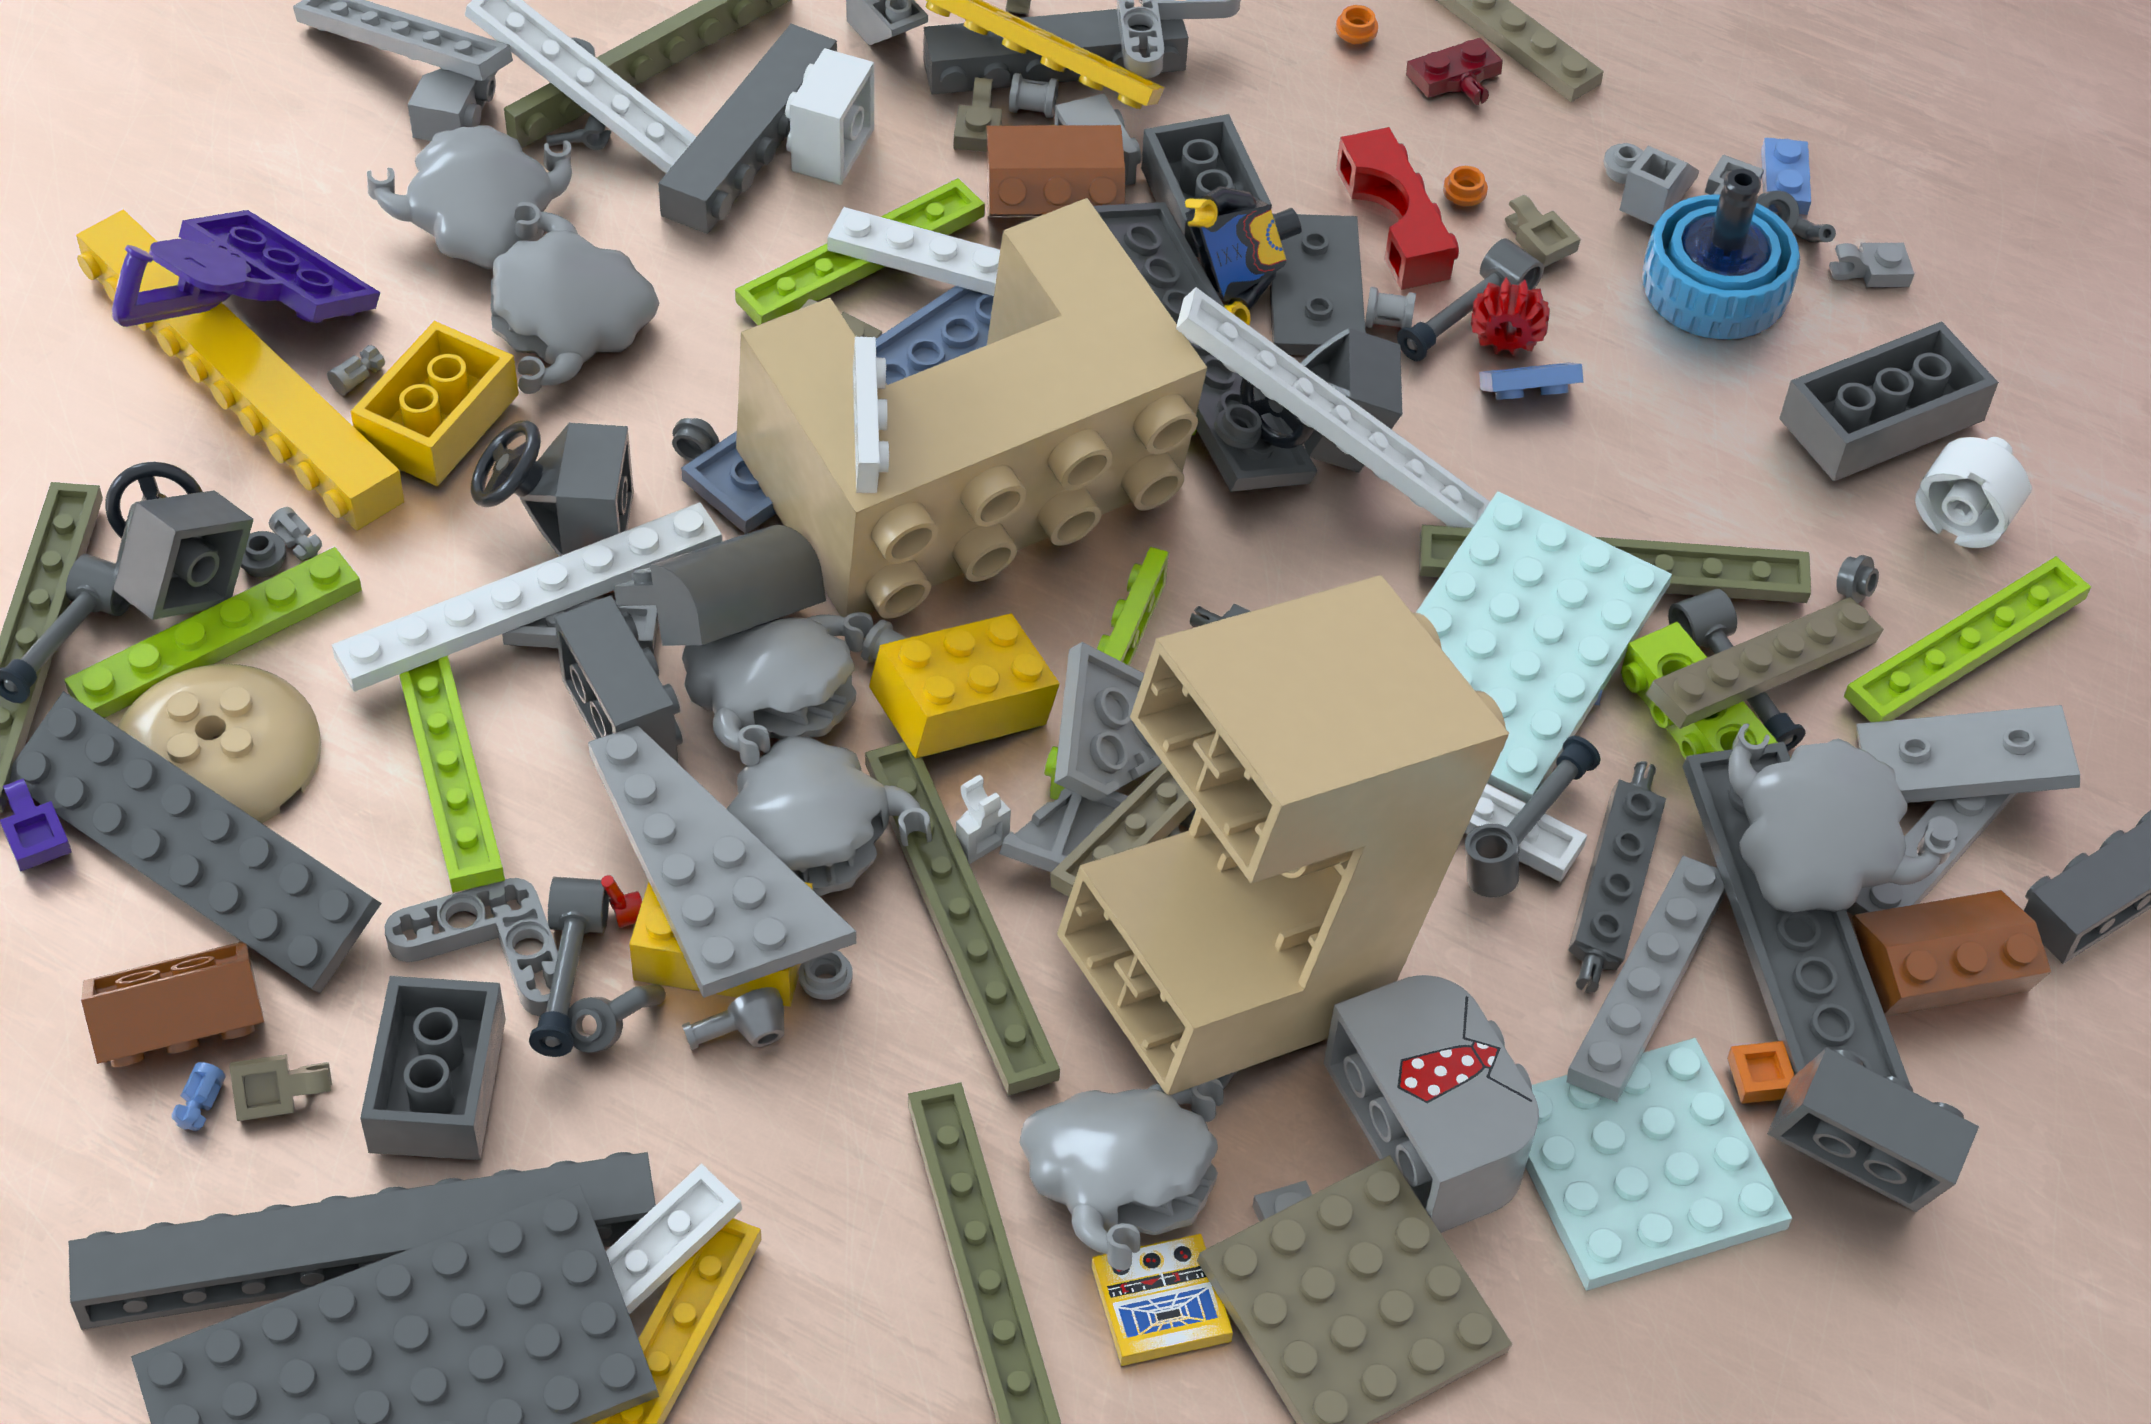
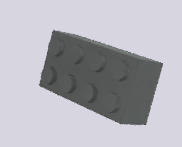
M1941 321L1791 380L1779 419L1833 481H1837L1985 421L1999 382Z

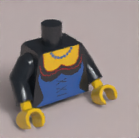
M1219 186L1199 199H1187L1185 207L1195 208V210L1188 211L1185 215L1204 272L1219 298L1224 302L1230 300L1228 305H1224L1225 309L1247 325H1250L1251 309L1275 279L1277 271L1286 264L1281 241L1302 232L1301 223L1293 208H1288L1273 215L1269 205L1258 198H1254L1250 192Z

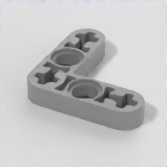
M1117 0L1116 9L1125 69L1146 79L1160 74L1163 69L1164 42L1160 20L1228 18L1234 16L1240 10L1241 0H1139L1141 7H1134V0ZM1133 25H1145L1150 29L1136 31L1130 27ZM1139 49H1146L1147 58L1141 56Z
M520 878L505 879V881L476 887L402 908L394 912L387 919L384 928L388 950L393 957L405 962L420 961L499 938L521 1004L532 1015L541 1016L546 1012L550 993L541 995V992L536 989L534 973L543 970L546 985L551 989L558 950L538 894L533 885L528 881ZM517 900V903L522 908L512 910L507 902ZM486 906L491 907L493 918H486ZM467 911L477 916L476 921L466 928H454L448 924L449 918L458 912ZM438 920L440 933L434 934L431 922ZM413 929L417 938L407 941L403 932ZM525 938H535L543 943L542 949L533 955L519 954L514 950V947Z

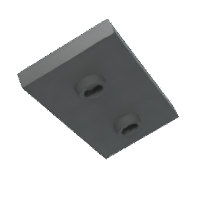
M1297 214L1302 232L1281 241L1286 264L1277 271L1275 279L1270 284L1272 342L1288 355H1309L1323 343L1348 328L1366 333L1357 216Z

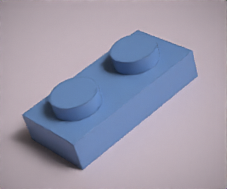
M1764 138L1761 149L1762 169H1764L1762 175L1763 193L1767 191L1787 192L1796 200L1799 214L1808 215L1811 205L1808 142ZM1770 205L1767 208L1772 212H1778L1774 205Z
M1567 362L1479 372L1480 390L1495 392L1497 400L1524 397L1523 389L1540 387L1541 395L1568 393V384L1583 383L1582 364Z

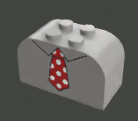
M1429 975L1407 977L1335 1004L1323 1064L1379 1159L1391 1156L1440 1233L1492 1213L1509 1203L1521 1185L1538 1125L1539 1109L1532 1092L1529 1075L1521 1064L1514 1063L1505 1049L1504 1038L1498 1025L1492 1020H1487L1475 999L1464 988L1450 980Z

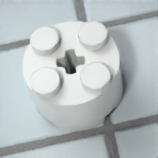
M1965 437L1956 439L1946 445L1922 479L1915 498L1920 516L1933 531L1940 534L1944 529L1958 536L1954 543L1968 548L1987 547L1993 545L2000 538L2032 491L2027 473L2021 463L2012 455L2013 450L2010 444L1999 437H1990L1987 440Z

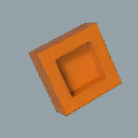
M1783 1041L1731 1046L1727 1059L1741 1104L1783 1099L1790 1080L1794 1076Z

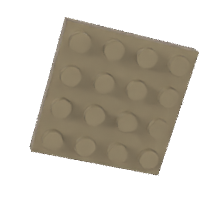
M1390 1155L1203 1250L1197 1259L1201 1269L1297 1424H1376L1507 1353L1512 1346V1342Z

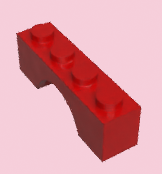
M1390 127L1340 137L1336 171L1351 199L1366 200L1380 204L1392 211L1399 219L1397 223L1389 227L1384 260L1400 290L1451 280L1454 260H1457L1459 256L1457 239L1453 233H1448L1442 222L1438 205L1432 203L1429 199L1420 173L1414 172L1408 161V154L1404 144L1398 143Z

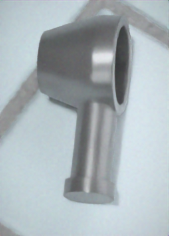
M776 988L756 989L735 999L728 1006V1010L690 1024V1022L685 1023L682 1027L691 1050L699 1048L701 1043L737 1029L753 1047H763L778 1041L784 1035L783 1001Z

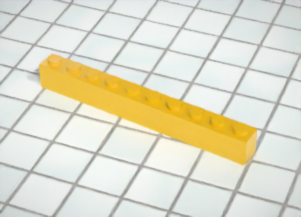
M123 209L76 234L81 252L77 256V260L83 273L90 280L97 279L104 286L107 295L113 302L120 271L127 254L125 247L132 245L149 253L151 244L158 241ZM153 260L151 263H147L139 292L175 286L178 284L179 277ZM222 302L206 312L138 325L141 330L146 331L149 329L157 337L161 348L168 356H177L184 363L185 369L196 383L203 382L211 389L215 400L223 409L230 408L237 414L244 429L251 436L258 435L267 444L270 453L279 463L286 462L295 471L298 480L308 491L314 489L323 498L326 507L334 517L338 519L343 517L358 531L405 502L399 469Z

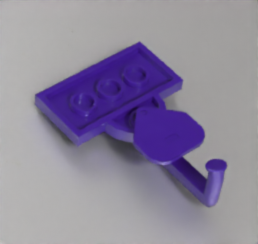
M243 210L182 220L178 236L181 239L154 242L150 246L149 253L135 246L127 245L125 247L127 254L120 271L112 305V317L116 323L123 327L206 312L227 300L231 295L260 301H281L295 310L299 318L308 322L319 323L323 319L353 316L357 312L376 309L380 292L251 211ZM153 260L179 277L178 284L175 286L139 292L147 263H151Z

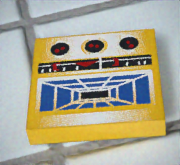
M1202 1234L1140 1246L1139 1252H1132V1265L1125 1271L1111 1267L1107 1260V1254L1092 1257L1091 1267L1121 1366L1232 1342L1233 1331L1225 1306L1197 1262L1200 1252L1206 1249Z

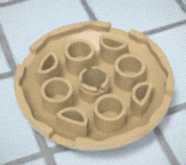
M240 664L200 666L165 678L139 696L128 708L118 724L120 729L261 823L281 813L279 806L291 798L297 790L303 793L315 774L321 754L319 725L316 715L306 698L281 677L263 669Z

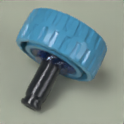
M1735 169L1727 173L1720 195H1701L1676 203L1660 216V219L1653 227L1643 266L1642 282L1645 293L1654 309L1663 318L1691 334L1725 340L1756 335L1771 327L1782 317L1792 296L1800 265L1797 240L1789 226L1778 215L1757 203V194L1761 188V181L1754 172L1748 169Z

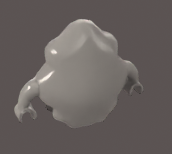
M489 125L460 127L436 133L432 141L417 155L415 164L419 172L408 185L406 195L395 194V174L392 168H387V180L384 181L375 180L372 177L371 170L367 171V188L369 196L377 200L381 208L393 218L412 222L433 235L441 253L452 258L467 260L485 269H493L495 258L505 254L517 241H538L544 235L545 230L538 229V233L531 239L519 238L515 234V224L519 221L514 217L515 209L521 202H530L535 204L540 212H544L551 200L560 196L567 189L572 176L571 144L567 140L563 141V153H554L549 149L548 143L544 144V166L550 171L547 173L537 160L523 153L517 139L499 132Z
M521 202L515 209L514 217L516 220H519L515 224V234L521 239L535 237L538 229L545 230L547 234L538 241H517L505 254L495 258L493 263L494 278L491 280L492 331L502 337L516 352L535 353L545 362L551 364L550 367L545 368L543 362L533 356H525L520 360L518 372L523 376L519 378L518 387L523 393L532 394L539 391L542 385H557L572 379L580 371L582 363L590 359L595 353L624 351L632 344L637 332L655 317L660 303L653 285L635 269L629 257L618 250L595 247L578 235L576 228L568 220L553 213L540 212L539 208L533 203Z
M862 612L852 613L846 617L815 615L808 618H780L704 645H686L682 655V661L687 672L684 686L693 703L714 712L713 731L718 740L728 748L739 751L740 760L745 765H757L760 762L759 750L765 753L770 751L769 738L782 740L789 736L820 737L829 733L833 726L842 721L845 713L854 705L857 694L852 685L851 674L855 668L850 657V651L860 652L862 650L864 638H866L873 627V620L869 614ZM834 636H845V641Z
M1744 724L1739 729L1732 746L1733 751L1730 755L1728 766L1730 784L1734 792L1742 799L1746 816L1750 823V827L1744 832L1739 842L1742 859L1755 874L1763 898L1774 909L1788 913L1815 909L1832 912L1850 908L1857 900L1861 888L1874 887L1888 882L1898 885H1910L1919 882L1932 874L1938 865L1943 864L1953 851L1956 844L1954 838L1951 839L1945 849H1938L1931 844L1930 836L1935 828L1930 827L1918 843V856L1910 857L1905 855L1906 842L1899 822L1907 811V803L1896 782L1894 769L1886 763L1877 760L1869 752L1855 748L1850 743L1841 739H1834L1828 743L1801 745L1795 749L1790 761L1772 764L1757 772L1752 767L1751 762H1755L1762 757L1770 737L1766 734L1761 744L1752 745L1744 738L1749 724Z
M789 736L779 740L770 748L768 753L760 757V762L757 765H746L740 771L737 778L739 794L727 808L735 818L803 882L813 883V891L818 896L851 888L857 878L874 863L877 855L874 843L886 829L889 816H899V831L903 846H908L907 836L913 831L925 833L927 842L932 841L930 817L925 810L921 809L920 804L911 794L896 786L883 785L863 773L856 753L849 749L827 745L808 736Z
M1214 1079L1173 1095L1166 1094L1159 1083L1150 1086L1148 1089H1132L1118 1093H1106L1099 1090L1081 1092L1064 1102L1038 1110L1025 1120L1019 1143L1030 1163L1029 1176L1039 1194L1067 1206L1072 1214L1071 1222L1077 1237L1091 1249L1107 1254V1260L1111 1267L1122 1271L1131 1267L1132 1252L1137 1253L1140 1251L1139 1232L1158 1235L1176 1228L1190 1226L1196 1220L1198 1212L1206 1205L1208 1194L1213 1190L1218 1175L1216 1168L1211 1163L1218 1150L1217 1140L1209 1132L1206 1122H1210L1215 1118L1216 1106L1223 1104L1224 1091L1220 1080ZM1191 1104V1111L1180 1108L1179 1105Z

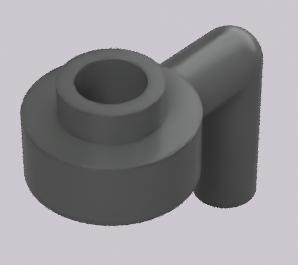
M1767 191L1758 196L1757 203L1765 208L1774 205L1778 210V216L1789 226L1795 235L1809 242H1831L1835 238L1836 230L1832 225L1813 224L1800 217L1798 204L1789 193L1784 191Z
M658 984L636 986L612 1001L603 997H589L576 1001L571 1005L568 1012V1017L572 1022L570 1034L574 1039L573 1046L583 1052H598L612 1047L621 1036L623 1019L641 1008L662 1004L666 998L664 988ZM587 1015H591L597 1023L596 1031L592 1035L585 1033L582 1027L583 1019Z

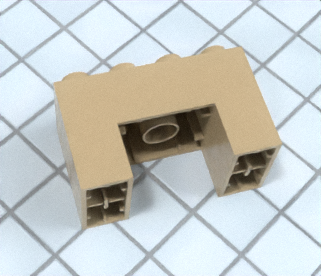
M1086 198L1003 230L986 346L889 385L886 383L885 389H877L878 399H887V430H879V441H888L889 469L888 472H879L877 493H856L853 356L856 336L831 298L741 332L736 449L755 480L758 481L765 496L769 497L772 501L773 509L783 525L802 534L815 550L821 565L824 590L840 616L846 617L857 612L869 614L877 610L883 618H896L919 606L930 593L931 587L961 574H964L972 582L989 579L1000 573L1013 561L1017 550L1048 537L1054 545L1071 544L1093 530L1100 521L1102 514L1131 502L1139 510H1149L1160 506L1172 498L1184 483L1183 469L1191 435L1198 425L1196 414L1207 366L1184 334L1176 329V322L1091 202Z
M1382 575L1156 638L1130 718L1193 803L1196 812L1189 831L1080 865L1057 935L1166 1094L1173 1095L1328 1039L1335 1004L1398 980L1510 734L1506 730L1502 712L1493 698L1485 692L1475 691L1443 652L1438 633L1433 624L1424 615L1412 613Z

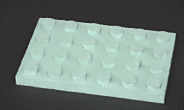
M1499 491L1494 495L1416 613L1424 615L1433 624L1438 633L1443 652L1475 691L1487 693L1500 708L1506 730L1510 734L1487 783L1527 803L1556 766V760L1563 752V743L1568 737L1574 736L1597 701L1600 691L1604 690L1623 660L1628 643L1636 639L1669 587L1672 574Z

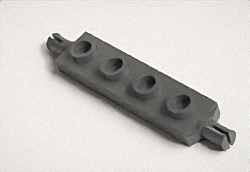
M1645 761L1635 764L1631 783L1619 779L1611 791L1568 951L1579 960H1582L1576 986L1582 990L1587 984L1585 990L1587 993H1593L1598 990L1602 969L1617 970L1625 959L1666 798L1650 790L1656 773V767L1650 764L1646 770L1648 762Z

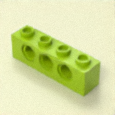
M1678 622L1628 643L1621 669L1623 681L1626 687L1632 693H1637L1649 707L1655 723L1660 728H1666L1679 744L1680 751L1685 760L1690 755L1733 749L1734 740L1739 729L1744 724H1749L1744 735L1748 743L1752 745L1761 744L1766 734L1770 737L1768 744L1778 743L1744 701L1679 729L1646 695L1654 680L1707 658Z

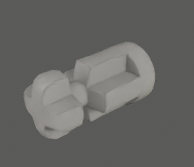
M368 345L360 352L361 360L354 355L339 366L328 371V380L339 394L346 395L354 387L365 381L370 376L368 369L376 373L385 365L384 357L375 346Z
M283 507L272 514L268 523L270 529L283 539L288 548L297 545L293 550V554L299 560L311 559L318 555L317 552L322 547V541L316 534L307 537L311 533V529L292 508Z

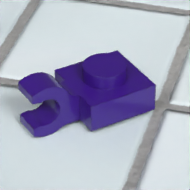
M24 778L3 786L13 815L1 819L0 823L20 872L72 853L69 841L51 801L35 806Z

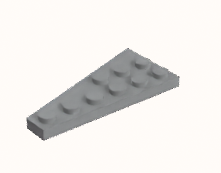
M639 726L588 742L590 757L703 998L856 944V931Z

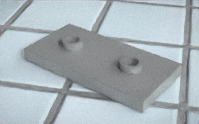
M2062 705L1857 724L1859 749L1869 752L1877 760L1886 763L1894 769L1896 782L1906 803L2080 788V771Z

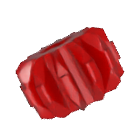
M1506 277L1501 287L1488 282L1484 293H1478L1477 298L1473 302L1472 332L1478 334L1480 346L1493 344L1495 355L1502 349L1509 350L1514 357L1519 348L1532 352L1537 342L1543 341L1544 336L1547 334L1550 317L1549 302L1543 300L1541 288L1528 290L1526 280L1522 281L1519 285H1513Z

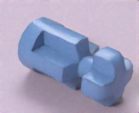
M205 1062L195 1064L180 1095L186 1100V1106L176 1105L171 1114L178 1127L192 1131H198L203 1127L206 1118L200 1114V1109L208 1111L212 1108L226 1078L225 1073L220 1068Z

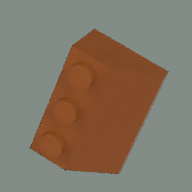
M1121 125L986 126L987 217L1042 216L1088 198L1093 206L1125 204V162Z
M2002 890L1856 914L1851 918L1862 955L1885 1017L2029 992L2051 973L2036 922Z
M244 942L233 943L83 980L81 1003L97 1064L110 1061L112 1067L131 1065L145 1058L143 1052L166 1047L167 1053L187 1051L200 1045L199 1038L221 1033L222 1039L239 1038L255 1031L254 1025L264 1022L247 943L245 944Z

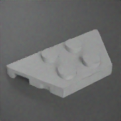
M1065 788L1061 791L1057 800L1047 802L1033 814L1031 821L1014 834L1011 831L1006 835L999 854L1052 872L1128 796L1114 791L1094 802ZM1177 826L1167 837L1180 834L1179 826Z

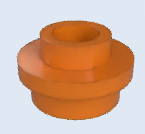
M1351 5L1346 7L1337 18L1335 29L1343 40L1351 44H1362L1373 40L1377 36L1378 22L1370 8L1362 5Z
M1466 165L1454 168L1445 178L1443 185L1445 197L1452 203L1465 207L1480 204L1486 198L1488 191L1484 174L1479 169Z

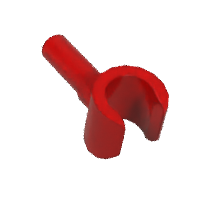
M605 875L601 879V884L610 897L609 902L614 910L618 927L622 928L636 924L642 904L640 893L635 891L623 894L613 876Z

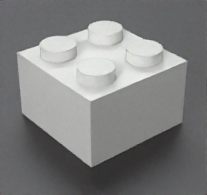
M824 48L815 64L808 65L801 87L798 92L790 94L785 109L786 118L790 119V132L786 147L787 151L791 152L793 172L839 185L843 183L874 130V62Z

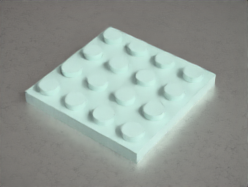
M1696 1038L1644 1052L1618 1102L1567 1083V1075L1532 1085V1092L1538 1104L1539 1120L1526 1169L1586 1291L1788 1229L1792 1217Z

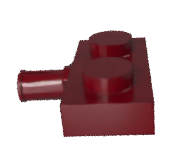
M1480 37L1407 61L1406 76L1427 98L1446 92L1460 91L1464 92L1475 105H1479L1480 102L1481 104L1486 102L1489 97V91L1480 82L1501 75L1503 60Z

